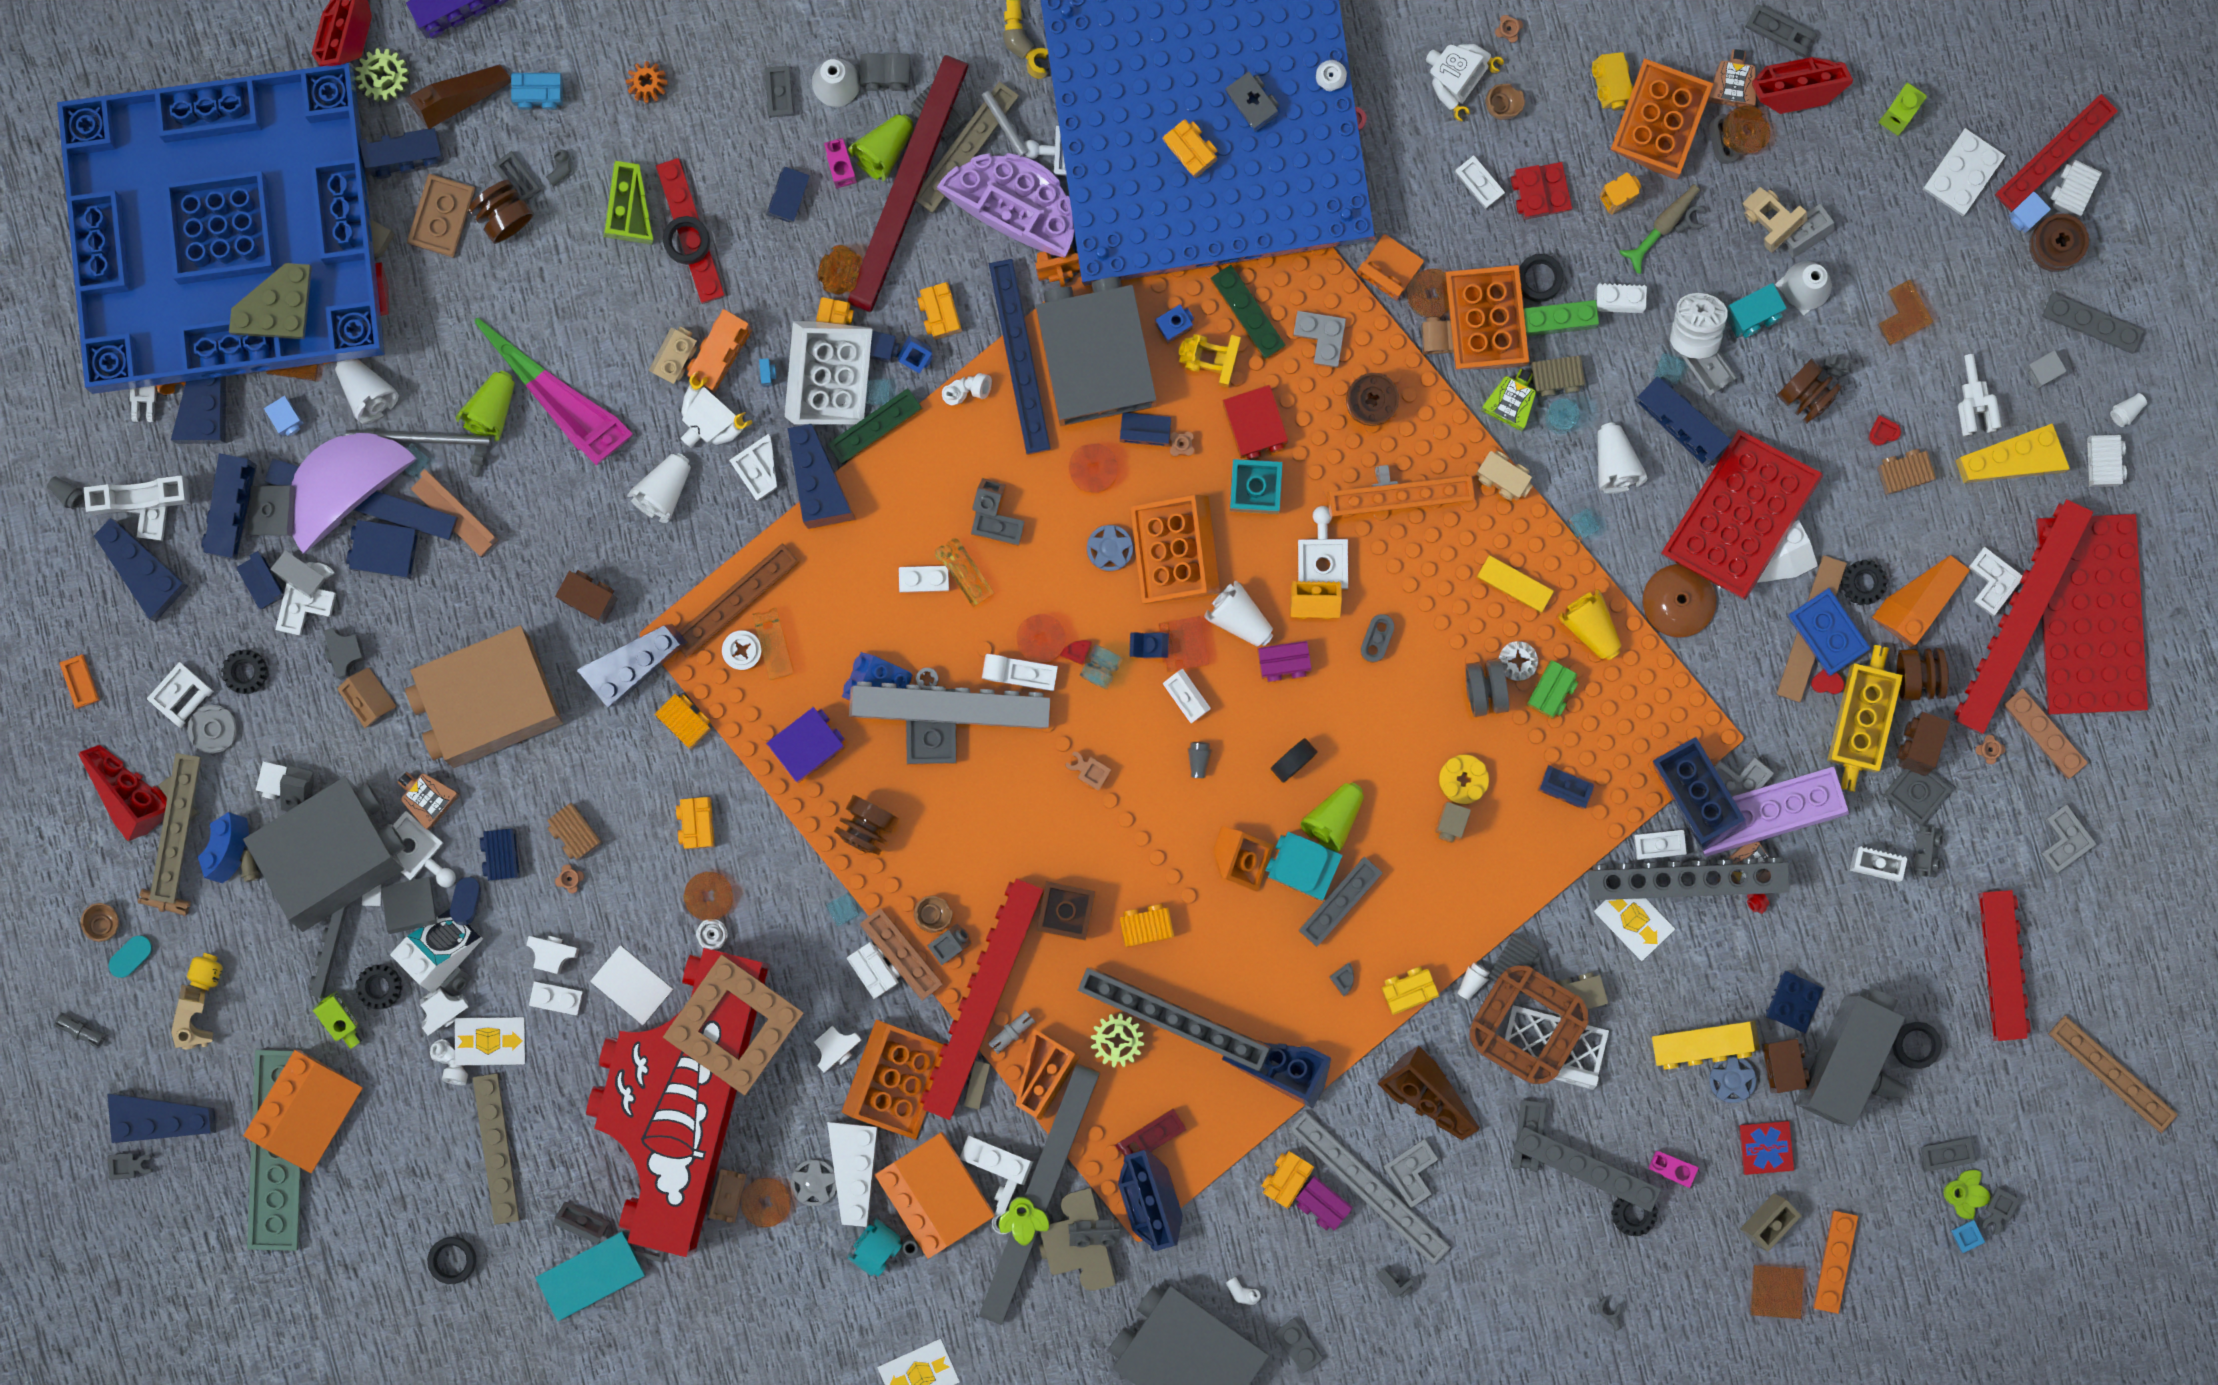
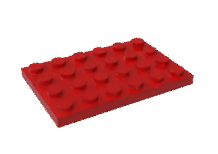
M1738 429L1661 554L1746 601L1823 478V474Z

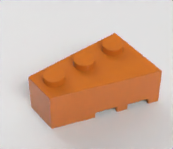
M723 309L714 322L709 336L703 340L697 358H693L687 367L689 379L695 372H699L696 376L697 380L701 382L704 377H707L708 380L703 387L715 393L752 333L750 325Z
M1033 1028V1037L1015 1105L1041 1120L1080 1056Z

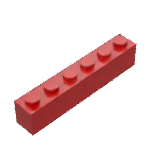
M2013 890L1978 893L1993 1041L2028 1039L2027 1033H2030L2031 1027L2029 1019L2025 1017V1009L2028 1008V998L2026 994H2023L2022 984H2025L2026 979L2024 969L2020 968V959H2023L2022 945L2018 944L2017 935L2020 934V922L2015 919V910L2018 909L2017 896L2013 895Z

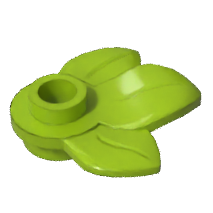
M1978 1170L1962 1172L1957 1180L1949 1182L1944 1188L1943 1194L1946 1201L1954 1205L1956 1213L1964 1219H1974L1975 1208L1985 1206L1991 1199L1988 1190L1979 1185L1982 1173ZM1956 1189H1959L1958 1197L1955 1196Z
M1018 1197L1011 1202L1009 1210L1001 1215L999 1229L1001 1233L1012 1231L1015 1240L1019 1244L1026 1246L1033 1239L1035 1231L1049 1230V1221L1044 1211L1034 1208L1031 1200L1025 1197ZM1020 1207H1024L1026 1209V1212L1019 1213L1017 1209Z

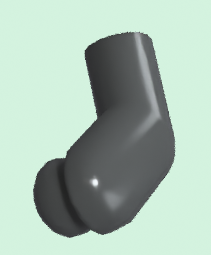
M562 149L557 150L554 154L556 159L555 170L546 176L552 186L556 185L570 173L571 157L569 153Z

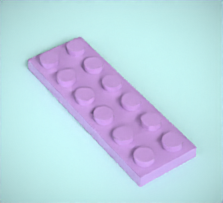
M1835 767L1733 796L1732 798L1746 820L1747 828L1703 852L1705 857L1849 815Z

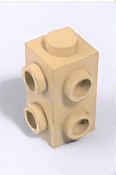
M671 327L648 371L673 384L676 380L679 381L685 372L683 366L687 358L691 359L697 349V346H695L696 340L691 338L693 333L682 327H679L678 330Z
M1490 451L1476 473L1479 476L1478 480L1487 487L1491 488L1493 485L1500 489L1499 494L1510 501L1513 498L1518 500L1520 496L1525 498L1533 486L1529 483L1532 478L1528 475L1530 471L1520 464L1512 465L1508 462L1509 458L1503 453Z

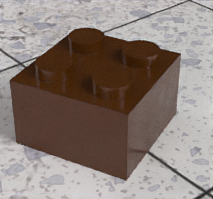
M579 570L576 573L569 571L555 597L604 624L618 600L613 595L614 590L600 581L597 585L593 584V579Z
M1923 711L1917 717H1913L1911 722L1908 721L1904 730V735L1907 738L1904 745H1900L1896 758L1899 759L1897 766L1923 776L1930 773L1936 768L1951 721Z
M1046 881L1037 931L1086 941L1095 891Z
M1798 1039L1761 1044L1770 1093H1783L1807 1088L1806 1083L1809 1082V1074L1807 1068H1803L1801 1059L1805 1058L1803 1044L1798 1043Z

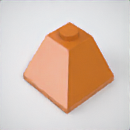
M1222 826L1214 847L1222 878L1258 892L1274 845L1244 832Z

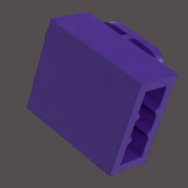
M812 707L766 743L797 783H800L811 773L818 770L845 748L842 744L845 740L837 728L832 731L827 725L830 719L822 709L817 711Z

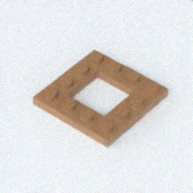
M721 955L663 1038L746 1096L804 1012ZM727 991H730L768 1018L740 1060L699 1032Z

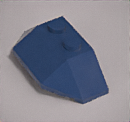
M1148 1149L1126 1155L1118 1186L1133 1232L1149 1244L1154 1251L1178 1245L1183 1215L1168 1168Z

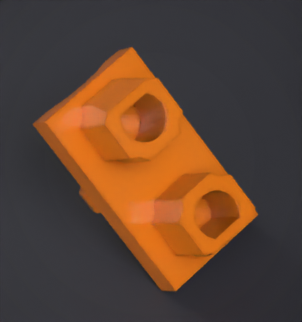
M1070 246L1065 258L1051 259L1049 253H1037V263H1035L1039 281L1049 279V282L1059 281L1060 287H1064V279L1072 278L1073 273L1080 271L1078 253L1074 252L1072 246Z

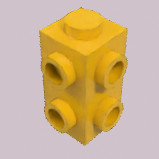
M1624 52L1602 54L1592 62V74L1596 79L1598 87L1597 96L1601 101L1603 109L1622 110L1626 108L1634 86L1630 81L1629 65L1625 60Z

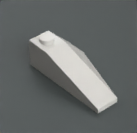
M1799 520L1794 522L1757 583L1796 578L1818 566L1810 540Z

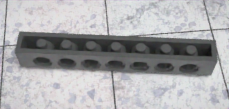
M1768 857V862H1758V858H1743V863H1733V859H1719L1718 864H1708V860H1694L1693 865H1683V861H1669L1668 866H1658V862H1645L1643 867H1633V863H1620L1618 868H1608V864L1593 865V869L1588 870L1589 901L1789 893L1788 861H1783V857ZM1763 868L1769 870L1771 878L1767 882L1759 881L1756 876L1758 870ZM1742 870L1746 875V879L1742 883L1734 882L1731 877L1733 871ZM1717 871L1721 876L1720 882L1717 884L1709 883L1706 878L1707 873ZM1692 872L1696 877L1695 883L1692 885L1684 884L1681 878L1682 874ZM1667 873L1671 878L1670 884L1667 886L1658 884L1657 875ZM1642 874L1646 879L1645 885L1636 887L1632 883V876ZM1617 875L1621 880L1620 886L1617 888L1610 887L1607 883L1608 876Z
M1092 967L1086 969L1077 990L1257 1071L1263 1069L1272 1048Z

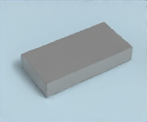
M284 551L270 569L273 574L310 599L326 580L323 575L287 551Z

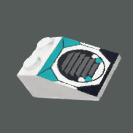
M450 909L437 916V924L420 927L408 935L390 955L419 985L434 993L483 938L469 924H456L450 916Z

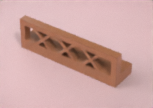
M424 469L420 473L422 477L411 490L431 509L456 516L458 519L454 532L482 558L498 539Z

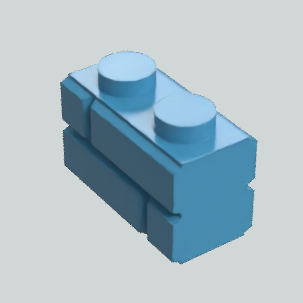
M561 73L511 74V101L514 106H518V109L531 110L532 106H542V109L555 110L557 106H563V76Z

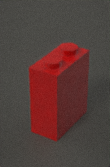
M1270 385L1223 400V406L1241 459L1246 457L1247 460H1253L1261 456L1260 452L1270 449V453H1274L1284 449V445L1288 443V438Z

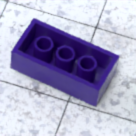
M410 0L406 4L425 38L430 37L434 39L444 33L443 30L451 26L453 28L461 26L466 22L465 19L470 16H480L487 12L488 7L494 4L497 6L504 4L508 0Z

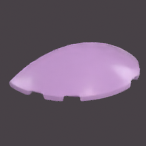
M1007 153L1005 156L979 155L973 157L970 162L961 167H954L937 186V190L948 199L995 230L1040 251L1063 258L1066 257L1074 234L1070 198L1066 196L1060 186V181L1053 173L1036 161Z
M370 433L339 436L325 442L312 451L299 466L291 486L295 487L292 536L302 553L308 552L342 523L341 520L376 490L380 491L417 458L399 443Z

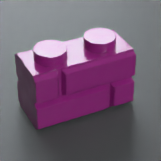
M1307 641L1258 648L1262 679L1267 678L1268 682L1281 681L1282 676L1291 674L1292 679L1307 677L1306 672H1311Z
M1315 1176L1309 1180L1295 1198L1299 1201L1296 1206L1307 1215L1310 1212L1316 1215L1318 1219L1315 1222L1326 1231L1329 1228L1335 1231L1353 1209L1351 1205Z

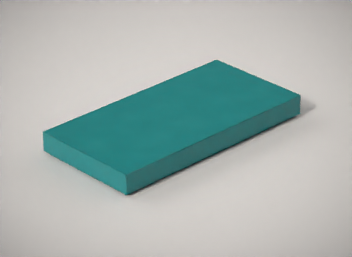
M624 1231L540 1274L535 1279L558 1322L646 1276L631 1244L628 1243Z

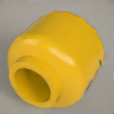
M203 953L202 957H193L187 973V979L191 981V986L209 991V988L217 986L223 970V966L216 962L218 957Z

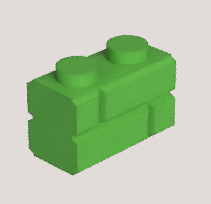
M1551 660L1526 705L1551 719L1555 715L1560 716L1567 704L1563 702L1567 693L1572 695L1579 683L1575 680L1578 674Z

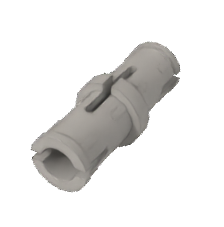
M1026 1010L1010 1025L1007 1023L1004 1026L1005 1029L988 1042L992 1048L1001 1042L994 1048L997 1054L1014 1039L1017 1041L1020 1038L1019 1035L1035 1023L1032 1017L1023 1023L1030 1016Z

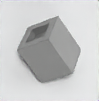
M2055 350L2025 367L2026 372L2037 389L2066 372V368Z

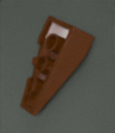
M496 65L427 85L405 99L429 130L510 84L511 77L501 65Z
M1419 1045L1404 1054L1377 1083L1394 1101L1401 1105L1405 1102L1416 1109V1114L1420 1116L1425 1114L1434 1119L1438 1127L1460 1140H1464L1480 1128L1436 1061Z

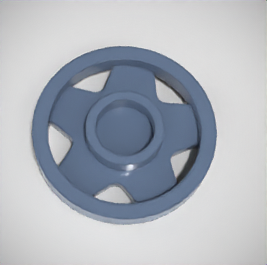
M1101 526L1088 539V557L1092 564L1101 570H1119L1129 562L1132 556V540L1129 534L1118 526ZM1104 530L1103 537H1095L1099 532ZM1116 531H1119L1125 537H1117ZM1091 548L1097 551L1095 559L1092 556ZM1129 548L1128 555L1125 559L1122 552L1125 549ZM1111 561L1116 566L1106 567L1104 565Z
M1731 1056L1727 1057L1725 1069L1717 1068L1726 1061L1717 1062L1712 1067L1709 1075V1084L1714 1095L1720 1100L1728 1103H1738L1744 1101L1753 1093L1756 1086V1074L1753 1067L1746 1060ZM1738 1062L1743 1063L1748 1069H1740ZM1713 1079L1720 1083L1718 1091L1714 1086ZM1752 1080L1751 1087L1748 1091L1746 1083ZM1732 1093H1734V1094L1737 1095L1739 1098H1738V1099H1728L1727 1097H1728L1729 1095H1731Z

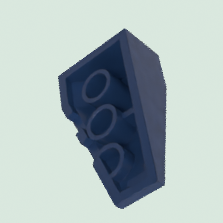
M1264 1043L1272 1048L1261 1071L1223 1056L1222 1060L1311 1108H1314L1325 1087L1331 1063V1057L1310 1047L1287 1046V1044Z

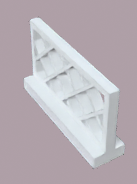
M1513 1005L1504 1039L1509 1042L1510 1039L1518 1035L1525 1046L1522 1050H1527L1531 1056L1537 1059L1538 1057L1535 1056L1531 1047L1540 1042H1543L1545 1046L1547 1043L1546 1039L1551 1036L1553 1031L1543 1036L1536 1024L1543 1020L1550 1021L1555 1029L1561 1018ZM1516 1013L1526 1015L1531 1024L1519 1030L1514 1021ZM1587 1025L1586 1029H1584L1587 1032L1581 1034L1578 1040H1582L1588 1052L1577 1058L1574 1052L1571 1051L1570 1055L1573 1061L1564 1064L1554 1080L1594 1090L1597 1086L1598 1074L1609 1031ZM1534 1027L1540 1039L1529 1045L1522 1032ZM1514 1028L1516 1033L1511 1035L1512 1029ZM1590 1033L1602 1035L1600 1045L1591 1049L1585 1036ZM1596 1050H1598L1597 1057L1594 1054ZM1590 1054L1595 1062L1594 1071L1583 1069L1579 1060Z

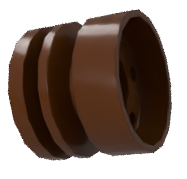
M509 179L500 181L487 188L468 208L472 216H476L475 220L479 224L489 221L483 230L494 244L505 241L516 234L534 216V212L524 200L514 202L519 193L516 189H512L513 185Z
M1813 358L1776 395L1786 406L1799 401L1801 404L1795 414L1798 416L1806 408L1809 413L1802 419L1806 424L1819 417L1833 403L1839 390L1843 387L1837 383L1829 390L1826 386L1833 377L1829 376L1821 382L1818 377L1822 373L1823 368Z
M1381 373L1361 375L1352 383L1346 397L1349 414L1355 421L1367 426H1377L1385 423L1394 415L1399 403V393L1396 385L1390 378ZM1368 394L1378 397L1376 401L1377 406L1373 407L1372 404H1366L1365 401L1368 399Z
M1930 648L1924 649L1922 660H1920L1917 649L1898 651L1897 674L1903 675L1899 689L1900 699L1902 701L1920 700L1922 689H1924L1928 700L1934 699L1935 694L1937 699H1945L1949 684V668L1943 648H1935L1933 654Z
M853 795L846 810L854 815V818L852 820L840 818L839 821L849 827L845 831L836 826L834 832L849 845L865 853L880 855L882 850L873 845L874 841L876 840L885 845L887 841L879 835L880 830L892 833L899 818Z

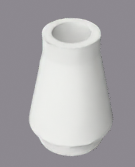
M2137 393L2135 396L2113 406L2110 416L2120 427L2130 425L2143 407L2147 405V400L2142 394Z
M1473 962L1471 967L1468 966L1457 993L1470 1001L1472 996L1489 980L1490 972Z

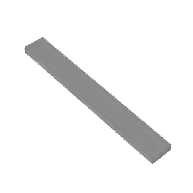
M1306 1111L1288 1128L1432 1265H1435L1451 1248Z

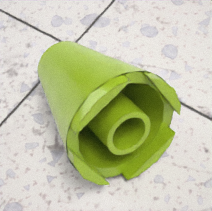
M899 114L894 115L852 143L848 149L850 156L853 157L855 155L859 161L856 164L866 174L876 180L882 177V181H885L914 132L912 120L904 114L902 116Z
M505 371L493 372L459 410L455 417L456 421L459 423L461 419L465 423L463 427L474 435L495 437L494 441L500 440L515 386L512 380L513 377Z
M1344 783L1303 818L1300 823L1301 828L1311 839L1313 836L1317 837L1320 840L1319 845L1334 852H1339L1344 847L1364 800L1363 790L1355 783Z

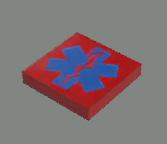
M1789 1121L1739 1125L1744 1175L1794 1171Z

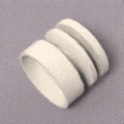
M1693 293L1682 297L1677 303L1670 333V342L1673 348L1682 355L1696 359L1708 358L1716 354L1720 349L1727 321L1728 310L1724 303L1718 298L1704 293Z

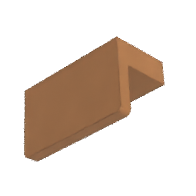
M366 668L348 677L337 688L365 729L373 725L382 715L396 707L370 668Z

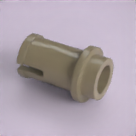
M249 850L243 851L240 858L243 873L241 878H244V882L258 880L260 871H257L253 856Z

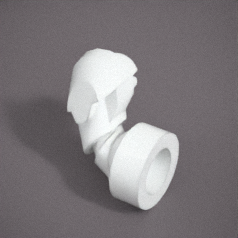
M978 373L975 377L968 376V379L963 377L960 380H955L943 388V400L949 405H958L964 401L969 391H971L972 396L985 399L991 390V376Z
M443 1039L432 1044L430 1048L432 1060L449 1065L443 1071L442 1081L453 1085H466L468 1073L464 1070V1065H455V1049L451 1044Z

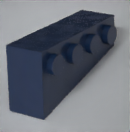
M806 424L787 428L802 519L805 526L811 529L856 520L813 425Z

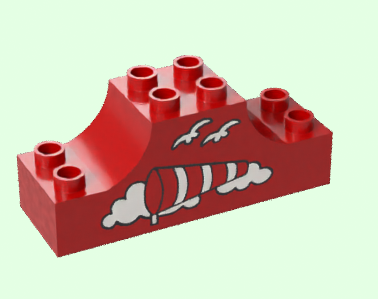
M703 948L701 957L689 955L682 984L694 986L691 994L692 997L716 961L723 955L765 985L770 964ZM727 991L699 1032L740 1060L749 1047L758 1011L730 991ZM678 1013L670 1021L655 1029L643 1032L619 1031L618 1039L613 1037L605 1038L600 1054L599 1067L610 1070L605 1087L593 1086L587 1104L586 1115L597 1118L594 1129L610 1135L624 1147L634 1162L641 1188L639 1199L634 1197L631 1200L626 1199L619 1222V1228L630 1231L628 1243L688 1257L696 1253L737 1090L663 1038L679 1015Z

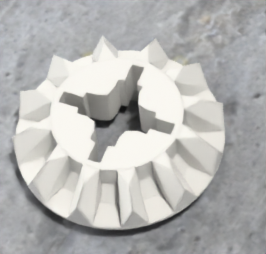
M736 631L725 639L722 646V655L725 662L732 668L746 670L754 667L758 662L762 648L754 634L748 631ZM735 642L742 646L751 644L746 650L748 659L742 655L733 657L738 651Z
M1519 641L1509 643L1502 649L1499 655L1505 676L1511 680L1521 681L1528 679L1537 669L1538 657L1536 651L1528 643ZM1517 650L1521 658L1529 659V661L1521 664L1520 671L1515 663H1508V661L1516 658Z

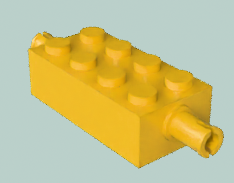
M1879 645L1873 646L1874 649L1869 666L1855 663L1850 665L1827 759L1829 762L1841 764L1845 767L1841 789H1846L1849 792H1855L1859 771L1865 770L1873 773L1880 771L1903 675L1884 670L1889 648H1881L1882 646Z

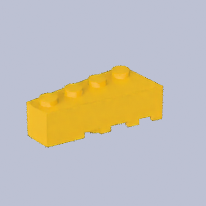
M2053 424L1983 448L1955 460L1963 483L2059 474L2070 470Z
M1756 1020L1652 1036L1656 1066L1663 1065L1664 1070L1679 1068L1678 1063L1688 1062V1066L1703 1064L1702 1059L1712 1058L1713 1062L1728 1060L1727 1055L1737 1054V1059L1752 1057V1052L1760 1050Z

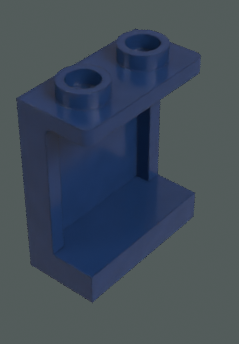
M357 520L356 526L353 525L351 529L350 539L353 540L352 550H348L346 563L349 564V569L353 571L359 570L411 580L419 531L412 528Z

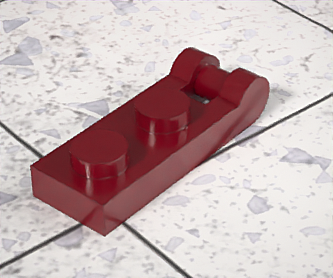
M1171 1109L1114 1146L1118 1151L1121 1150L1124 1157L1133 1153L1129 1146L1133 1142L1137 1143L1140 1148L1139 1151L1148 1149L1152 1152L1187 1129L1175 1110Z

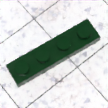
M1232 265L1211 277V281L1265 360L1286 346Z
M907 388L833 439L828 445L839 462L844 464L923 408L909 388Z

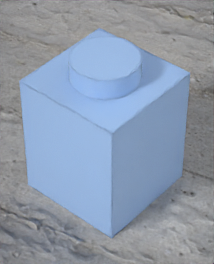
M2033 192L2008 216L2011 218V224L2017 230H2023L2026 233L2051 208Z
M286 396L281 397L264 408L276 430L282 436L287 435L289 437L300 430V426L304 424L291 401Z

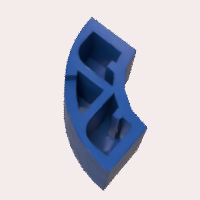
M230 812L210 823L211 834L209 843L198 856L204 878L222 884L241 865L242 862L239 860L244 846L247 847L243 839L249 836L247 818Z

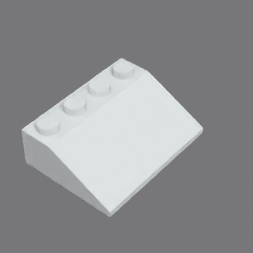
M793 321L785 418L793 424H857L864 419L872 328L816 321Z

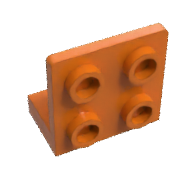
M1384 234L1365 262L1363 261L1358 268L1357 275L1397 301L1422 266L1424 260Z

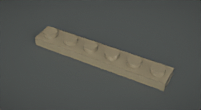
M1000 81L991 92L1005 116L1019 98L1018 94ZM985 101L921 187L916 202L932 214L946 197L937 190L941 180L954 167H961L970 162L999 125Z
M175 753L150 900L176 904L202 757Z
M497 1073L473 1077L494 1225L520 1221L499 1075Z

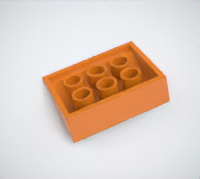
M1644 58L1610 150L1654 172L1677 180L1682 171L1713 83Z
M1519 265L1445 272L1455 370L1525 367L1529 363Z
M1191 495L1130 507L1142 604L1220 594L1208 496Z
M876 1019L841 1112L860 1121L916 1140L927 1112L922 1109L924 1104L920 1103L925 1089L930 1090L933 1084L930 1076L934 1066L939 1067L943 1058L939 1057L943 1044Z
M294 1050L243 1136L269 1152L309 1173H313L363 1087L305 1052Z
M940 1132L875 1174V1177L927 1259L996 1216L943 1132Z

